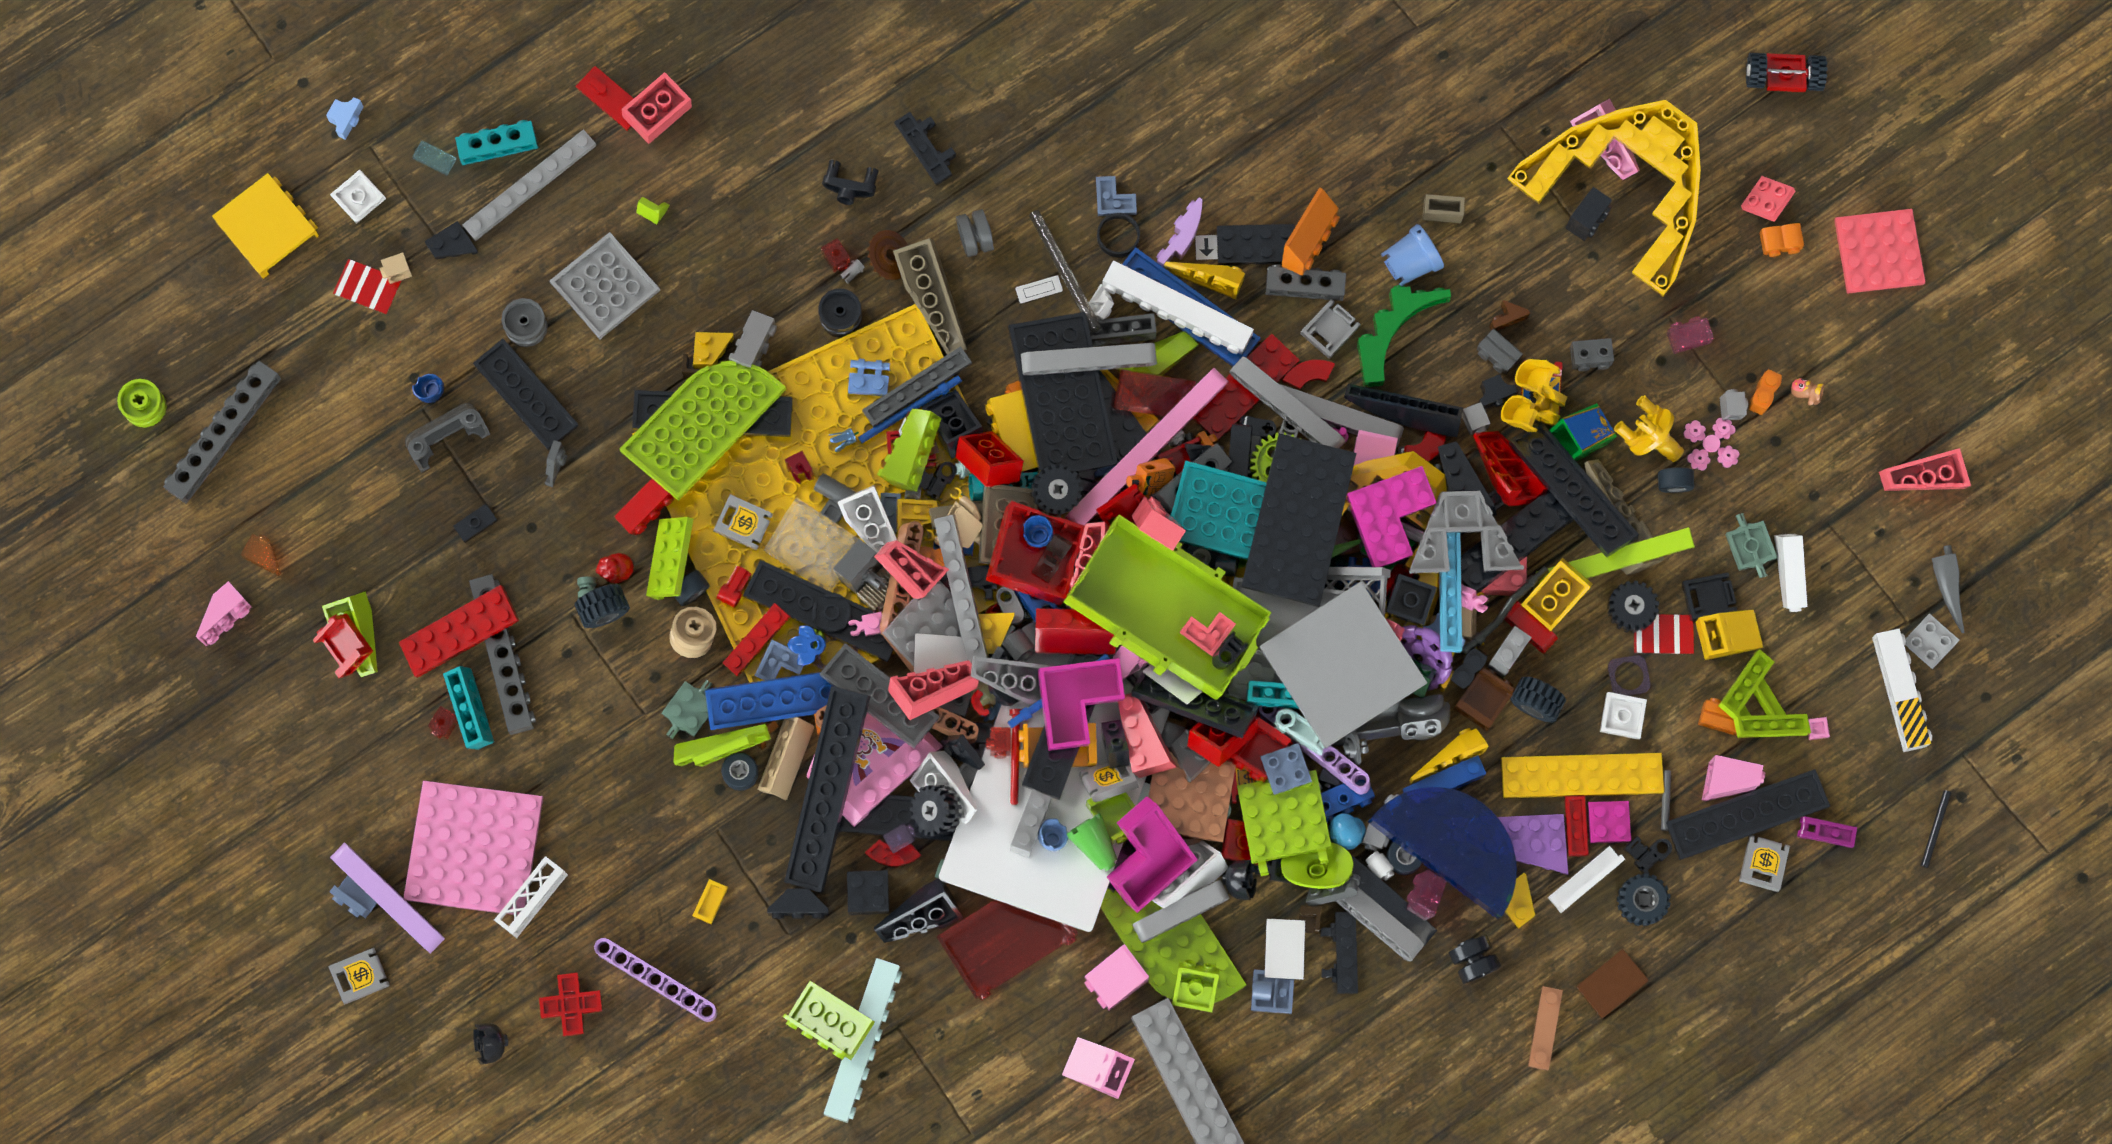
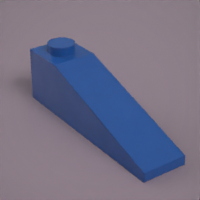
M1477 755L1402 790L1411 808L1484 778L1486 771Z

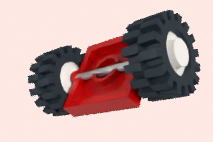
M1749 53L1746 64L1747 87L1764 88L1766 81L1767 91H1823L1827 78L1826 56L1809 55L1806 65L1805 55Z

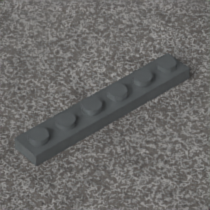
M960 346L864 408L862 412L872 427H875L937 387V385L970 366L972 362Z

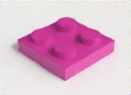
M1629 801L1587 803L1590 843L1631 841Z

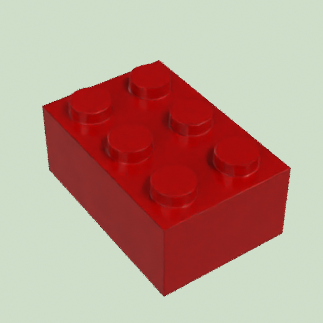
M993 431L959 436L955 457L986 487L1020 481L1024 461Z
M1254 717L1243 739L1199 722L1189 731L1187 747L1217 767H1220L1256 735L1259 718Z

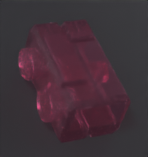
M1700 316L1691 318L1685 324H1682V322L1673 323L1667 331L1674 354L1710 344L1714 339L1708 319H1701Z
M1430 870L1416 875L1413 880L1414 889L1407 897V901H1409L1407 910L1417 914L1423 920H1428L1435 916L1446 885V880L1436 876Z

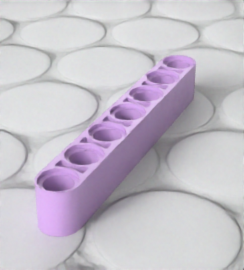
M1259 706L1261 719L1274 727L1276 715L1283 708ZM1266 708L1273 709L1269 714L1263 712ZM1288 718L1283 719L1289 721L1288 724L1291 722ZM1292 739L1294 745L1298 743ZM1299 744L1300 749L1328 770L1355 793L1366 794L1369 791L1370 779L1368 774L1330 745L1323 749L1324 753L1322 755H1318ZM1327 756L1335 757L1331 762L1325 761ZM1346 767L1350 769V772L1343 774L1340 772L1341 769ZM1358 780L1366 781L1363 786L1356 785Z
M345 842L330 857L430 954L445 939Z
M601 938L595 943V952L610 964L701 1020L711 1022L716 1018L717 1009L710 1001L609 939ZM605 943L609 944V951L607 953H600V946ZM620 954L627 956V960L623 964H619L616 961ZM641 964L644 966V971L641 974H634V967ZM654 975L661 976V982L657 985L651 984V978ZM670 986L678 987L676 995L671 996L668 994ZM689 996H693L696 999L695 1004L692 1006L685 1005V1000ZM705 1007L713 1009L711 1016L705 1017L702 1015Z

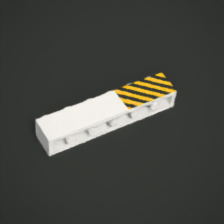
M1900 629L1877 633L1872 639L1903 752L1925 748L1931 744L1932 734L1926 727L1927 716L1920 705L1922 699L1920 692L1915 687V673L1911 672L1910 669L1911 658L1909 653H1906L1904 647L1906 645L1905 636L1903 633L1901 634Z

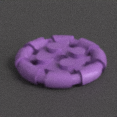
M1417 625L1404 626L1405 630L1402 639H1405L1406 642L1402 640L1400 642L1413 660H1416L1414 654H1420L1423 657V661L1418 662L1427 664L1432 669L1437 670L1435 673L1436 677L1433 678L1428 691L1438 688L1440 683L1444 684L1452 672V652L1440 651V635L1434 630L1427 627L1420 628ZM1417 635L1422 636L1423 640L1417 639Z

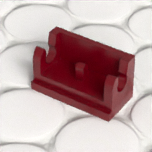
M803 451L784 459L787 471L791 472L798 484H801L798 475L802 473L806 475L809 481L814 479L812 468Z

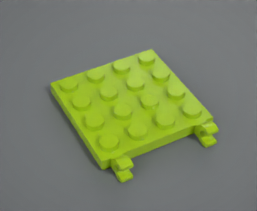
M1316 770L1309 771L1311 783L1276 795L1272 792L1269 780L1237 786L1252 864L1258 863L1261 876L1269 875L1266 861L1318 851L1320 864L1328 863L1326 849H1331L1332 847Z

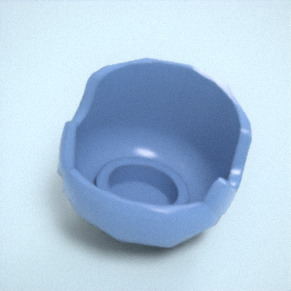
M1047 819L1039 828V843L1049 851H1059L1067 843V827L1063 826L1059 819Z

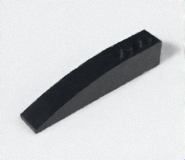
M1352 384L1347 385L1344 398L1373 414L1418 430L1442 434L1448 437L1457 438L1463 407Z
M1352 856V874H1357L1361 878L1358 887L1415 934L1425 946L1437 930L1394 890Z

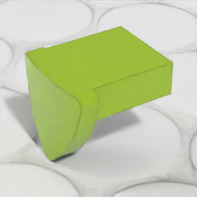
M641 197L638 201L636 213L657 225L670 205L663 202L658 206L648 199Z

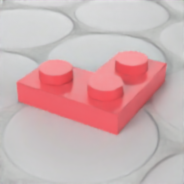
M1219 612L1207 628L1191 616L1179 633L1213 656L1236 623Z

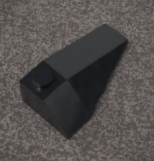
M938 878L923 886L878 923L874 927V931L886 943L906 938L909 934L919 931L922 934L926 933L927 929L939 927V929L946 928L964 917L950 889L944 881Z

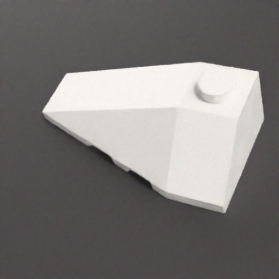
M874 485L838 501L845 521L877 553L887 542L897 540Z
M945 751L929 752L910 779V782L918 792H920L919 789L927 785L951 787L950 790L956 792L954 796H959L960 798L958 805L962 806V809H959V813H962V816L958 820L964 824L968 823L977 811V807L957 764Z
M1204 841L1188 846L1198 860L1152 901L1165 908L1214 882L1228 868L1221 853Z

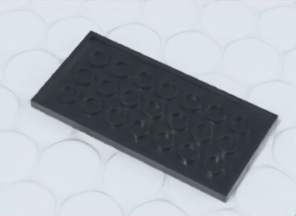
M1086 312L1009 325L1008 330L1038 471L1046 466L1059 464L1072 468L1071 470L1076 471V473L1116 466L1118 461L1098 370L1023 375L1022 353L1093 347Z
M1279 433L1245 568L1242 588L1317 607L1320 606L1357 453Z

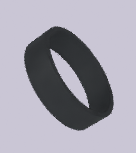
M1114 213L1108 215L1100 222L1097 230V241L1104 253L1112 257H1125L1135 247L1137 248L1140 230L1132 217L1123 213ZM1113 219H1124L1130 222L1137 231L1135 244L1130 249L1122 252H1115L1106 248L1099 236L1100 230L1106 222Z

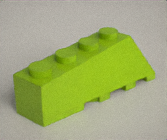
M912 408L901 428L902 435L894 441L893 445L895 448L891 455L887 454L884 460L886 464L883 469H879L877 475L898 489L917 492L942 418L932 411Z

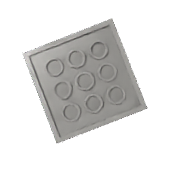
M610 232L550 280L552 286L599 339H602L660 291V288Z
M940 580L925 597L912 599L882 632L913 666L916 633L962 637L952 594Z

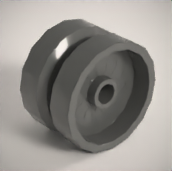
M983 209L972 212L973 224H971L966 214L956 216L959 235L967 257L977 255V242L984 253L994 250L991 229Z
M521 298L512 301L504 309L501 321L504 331L512 343L521 347H530L543 340L547 333L548 323L543 309L537 302Z

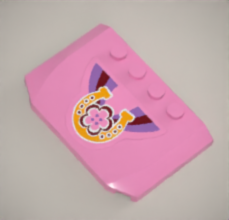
M867 713L842 815L855 827L874 807L920 767L929 752L941 751L943 746L928 732L913 749ZM812 760L811 765H810V767H809V770H808V772H807V776H806V777H807L808 779H809V777H810V772H811L813 760Z

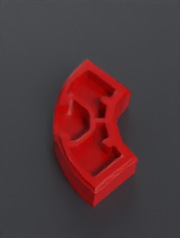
M1326 360L1302 362L1293 367L1286 374L1282 382L1298 390H1301L1310 381L1320 380L1327 382L1335 363Z
M1426 432L1420 444L1405 446L1404 453L1414 451L1429 462L1439 453L1438 446L1444 445L1446 436Z
M879 839L865 852L873 861L892 867L910 864L922 856L909 841L893 846Z

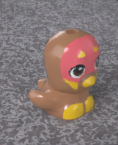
M1802 378L1796 379L1792 383L1791 393L1793 396L1808 398V405H1817L1822 400L1824 384L1814 385L1812 381Z

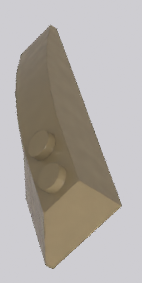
M928 238L894 250L893 252L906 290L925 317L926 322L935 333L947 355L960 346L963 350H967L954 300L934 240Z
M1599 459L1585 462L1587 475L1639 534L1638 539L1630 544L1653 538L1644 521L1639 522L1634 515L1636 510L1633 506L1630 505L1628 507L1623 500L1624 494L1622 491L1612 485L1613 479ZM1664 557L1622 568L1626 575L1636 574L1665 559Z

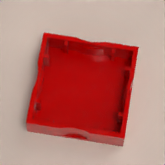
M1011 501L1005 507L986 581L1061 605L1069 593L1071 579L1074 574V563L1080 552L1079 547L1085 526L1060 517L1046 515L1037 509ZM1031 516H1044L1052 524L1053 538L1047 546L1035 548L1025 541L1023 525Z

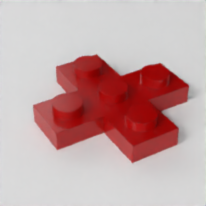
M578 973L557 975L559 995L539 998L541 1019L561 1017L564 1037L584 1034L582 1014L603 1011L601 991L580 993Z

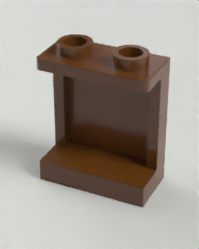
M1482 667L1456 704L1454 710L1487 732L1513 695L1515 689L1508 680L1503 679L1502 681L1498 678L1492 669Z

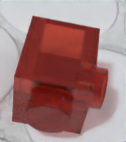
M838 238L821 247L822 254L833 272L837 270L842 271L851 263L850 256Z
M440 706L428 724L429 729L432 730L430 734L438 739L443 737L447 740L458 724V720L455 714Z
M990 727V738H986V750H990V756H994L997 759H1004L1006 756H1010L1011 727Z

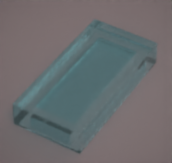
M424 141L420 142L412 156L413 159L445 175H448L457 160L456 157Z

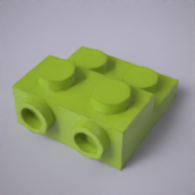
M1188 959L1180 962L1172 1005L1212 1012L1220 969H1217L1216 965L1211 963H1205L1204 966L1196 965L1195 961Z

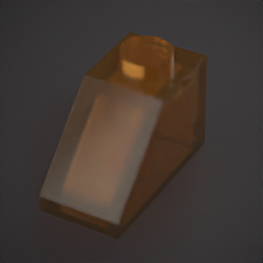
M252 534L241 556L245 560L280 576V568L274 547L269 543L270 539L261 534L259 536Z

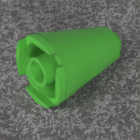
M1098 813L1092 819H1087L1070 830L1071 832L1066 833V835L1100 870L1105 869V871H1108L1116 866L1117 856L1104 819Z

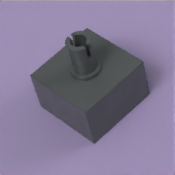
M860 539L833 568L840 582L856 595L867 583H870L880 591L883 589L881 585L885 587L887 582L876 574L883 567L874 557L877 552Z

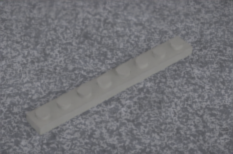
M583 129L462 226L475 241L596 147V143Z
M955 514L934 519L944 565L949 569L946 573L967 661L969 660L972 663L973 656L988 658Z

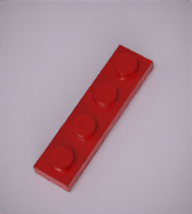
M774 603L723 661V664L739 677L791 616L778 604Z

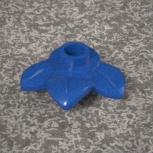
M806 625L799 626L800 636L791 638L787 646L792 652L798 654L797 664L803 666L813 663L816 655L824 652L826 642L822 636L816 635L812 627ZM815 641L818 644L817 648L813 647Z

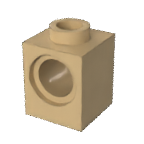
M403 253L381 260L383 265L380 268L383 279L387 278L390 284L412 277Z

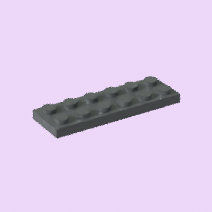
M846 643L820 672V676L833 686L871 696L867 713L913 749L939 720V716L932 710L909 720L888 692L890 678Z

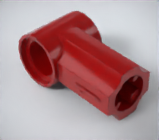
M736 566L727 583H724L719 590L716 599L735 608L752 573Z

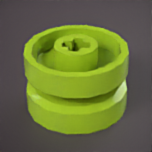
M131 380L122 387L118 394L117 402L120 411L130 423L137 427L146 428L154 426L165 415L167 407L165 397L156 385L149 380Z

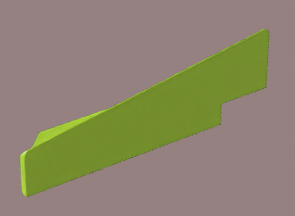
M758 725L676 744L674 747V764L684 766L694 762L696 766L703 767L731 754L770 740L771 737L767 725Z

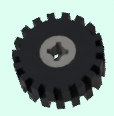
M1059 464L1046 466L1037 472L1038 474L1032 479L1034 481L1030 488H1032L1031 497L1034 498L1033 502L1039 506L1040 510H1044L1048 514L1057 515L1069 512L1078 505V501L1082 497L1081 491H1083V486L1081 487L1080 485L1082 481L1077 477L1076 471H1072V468Z
M1627 581L1623 585L1620 584L1609 597L1607 609H1609L1607 612L1608 617L1611 616L1612 624L1616 623V628L1619 630L1623 628L1624 632L1632 631V633H1637L1639 630L1640 632L1644 631L1653 623L1659 612V601L1656 600L1657 594H1653V589L1651 587L1647 588L1644 582L1638 584V581H1633V583Z
M927 785L919 789L920 792L914 794L916 799L911 801L914 804L913 807H910V812L913 811L911 820L916 821L913 825L915 828L920 827L918 830L920 833H924L926 836L948 835L956 829L954 826L959 825L960 822L957 819L962 816V813H959V809H962V806L958 805L960 798L959 796H954L956 792L950 790L951 787Z

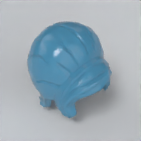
M1339 814L1331 820L1328 827L1330 842L1338 844L1346 850L1354 849L1362 843L1366 827L1359 818L1349 814Z

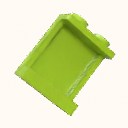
M1126 792L1099 802H1093L1092 798L1086 801V807L1093 817L1098 813L1102 815L1112 845L1115 843L1119 845L1128 839L1117 825V822L1135 807Z

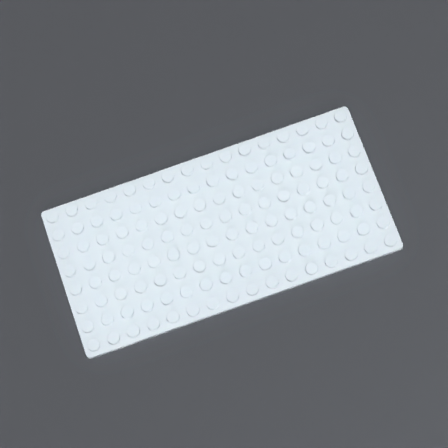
M1062 603L1061 605H1057V606H1058V608L1061 607V608L1064 609V607H1065L1067 604ZM1034 653L1031 658L1024 662L1050 665L1049 667L1067 665L1071 654ZM1147 665L1133 673L1137 679H1139ZM1127 679L1123 680L1124 694L1131 693L1133 686ZM1020 701L1013 706L1001 705L982 757L985 765L980 770H977L970 789V794L977 807V811L968 823L964 824L959 820L960 823L956 827L939 874V879L1072 927L1091 932L1109 884L1107 876L1114 870V867L1108 871H1105V869L1100 870L1069 838L1066 845L1059 851H1049L1039 843L1037 834L1029 858L1010 851L1012 840L1032 790L1022 786L1028 768H1023V762L1019 761L1018 804L1011 805L1012 729L1007 722L1012 719V716L1009 715L1010 709L1028 708L1033 704ZM1118 702L1095 704L1089 723H1096L1097 765L1108 761L1102 741L1101 723L1121 720ZM1043 707L1032 714V718L1022 721L1020 723V730H1022L1023 724H1027L1028 728L1044 727ZM1160 708L1156 713L1151 714L1160 734H1162L1169 714V710ZM1020 742V750H1023V742ZM1090 767L1071 768L1060 800L1051 797V803L1044 821L1053 818L1059 819V822L1067 827V832H1071L1070 830L1082 822L1093 818L1086 807V801L1091 797L1079 775L1080 771ZM1125 771V774H1123V775H1121V776L1124 778V777H1127L1128 775H1127V773H1126V771ZM1135 775L1139 788L1126 792L1135 806L1147 776L1138 778ZM1117 843L1113 844L1117 859L1123 843L1119 845Z

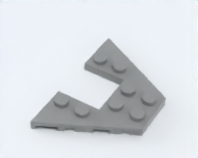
M1480 491L1441 492L1439 494L1409 573L1450 571L1446 533L1481 532L1484 571L1523 570L1524 566H1521L1513 552L1512 545L1507 542V537L1501 526L1496 523L1492 516L1493 512L1486 505Z

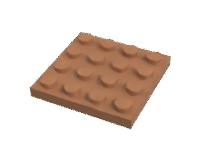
M1170 752L1177 768L1152 774L1148 798L1158 804L1180 836L1223 843L1236 765L1226 761L1220 767H1217L1210 763L1189 783L1186 779V773L1177 763V758Z

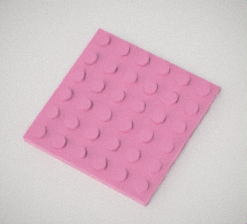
M423 781L404 899L410 902L500 913L531 875L543 796ZM521 897L516 901L517 909L526 906L527 897Z

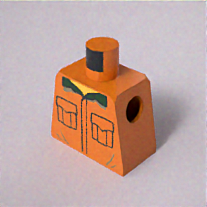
M1167 458L1140 463L1137 466L1136 474L1127 476L1126 484L1128 487L1136 484L1143 496L1150 499L1149 495L1158 492L1173 479L1175 467Z

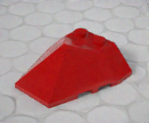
M1479 432L1473 435L1489 479L1506 505L1530 504L1548 490L1509 445V440L1500 432Z

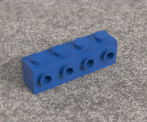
M1358 780L1356 785L1363 786L1366 781ZM1345 784L1321 793L1326 822H1331L1336 815L1341 813H1352L1354 811L1353 808L1359 805L1363 808L1372 804L1371 800L1374 799L1375 795L1371 786L1366 794H1357Z

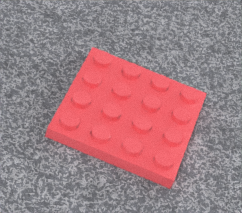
M1912 209L1836 217L1834 219L1847 294L1925 284Z

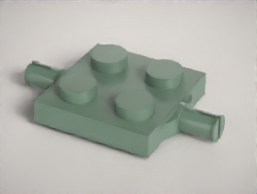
M1744 513L1738 514L1736 518L1739 527L1725 534L1738 570L1756 568L1759 578L1766 577L1767 574L1763 565L1768 561L1776 559L1777 555L1765 523L1761 521L1755 524H1747Z
M706 680L700 689L691 686L686 681L683 683L661 713L673 725L666 733L668 737L670 736L673 739L679 730L695 737L708 719L705 689L711 688L713 685L711 682L709 683Z

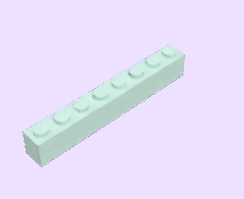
M876 958L859 1008V1012L875 1021L852 1060L844 1057L841 1061L824 1111L825 1116L848 1123L849 1119L853 1120L856 1108L853 1106L856 1099L860 1100L863 1091L860 1085L862 1080H866L870 1069L867 1068L869 1060L873 1061L876 1049L873 1047L875 1041H880L883 1032L880 1029L882 1021L886 1022L889 1010L886 1009L888 1003H892L896 991L893 988L895 983L899 984L902 972L899 971V965Z

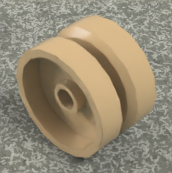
M699 607L682 609L674 618L669 634L670 644L681 656L687 658L703 656L711 648L717 630L716 621L705 609Z

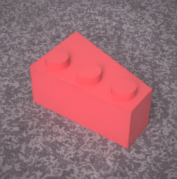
M897 540L887 542L874 556L913 599L925 597L949 570L933 562L932 559L918 554L917 551Z

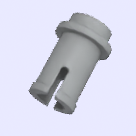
M858 259L852 260V264L840 274L842 279L850 274L845 279V282L848 284L860 272L863 273L865 267Z

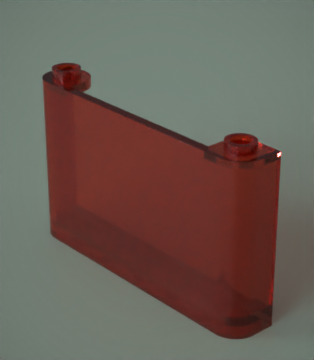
M994 900L938 935L937 939L974 998H980L982 1001L991 995L990 991L1064 944L1066 946L1073 944L1077 941L1076 936L1079 933L1075 927Z

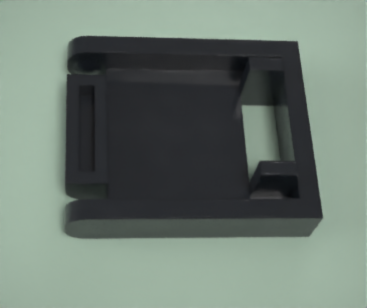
M1729 573L1682 582L1690 621L1717 613L1738 611L1737 607L1728 608V606L1736 604L1731 580L1722 582V579L1729 578ZM1690 591L1696 592L1699 604L1697 608L1693 607Z

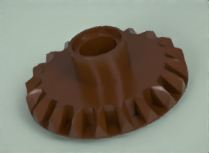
M883 230L877 232V234L872 236V240L869 241L870 246L867 248L869 251L867 257L871 260L869 265H872L874 272H877L879 277H884L885 280L893 281L902 278L893 251L908 246L907 242L895 231Z

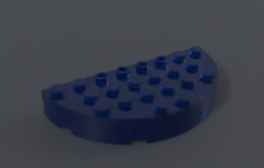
M1443 787L1419 788L1393 798L1368 820L1369 824L1417 858L1496 919L1503 916L1515 889L1517 875L1516 856L1505 827L1499 818L1482 802L1454 789Z

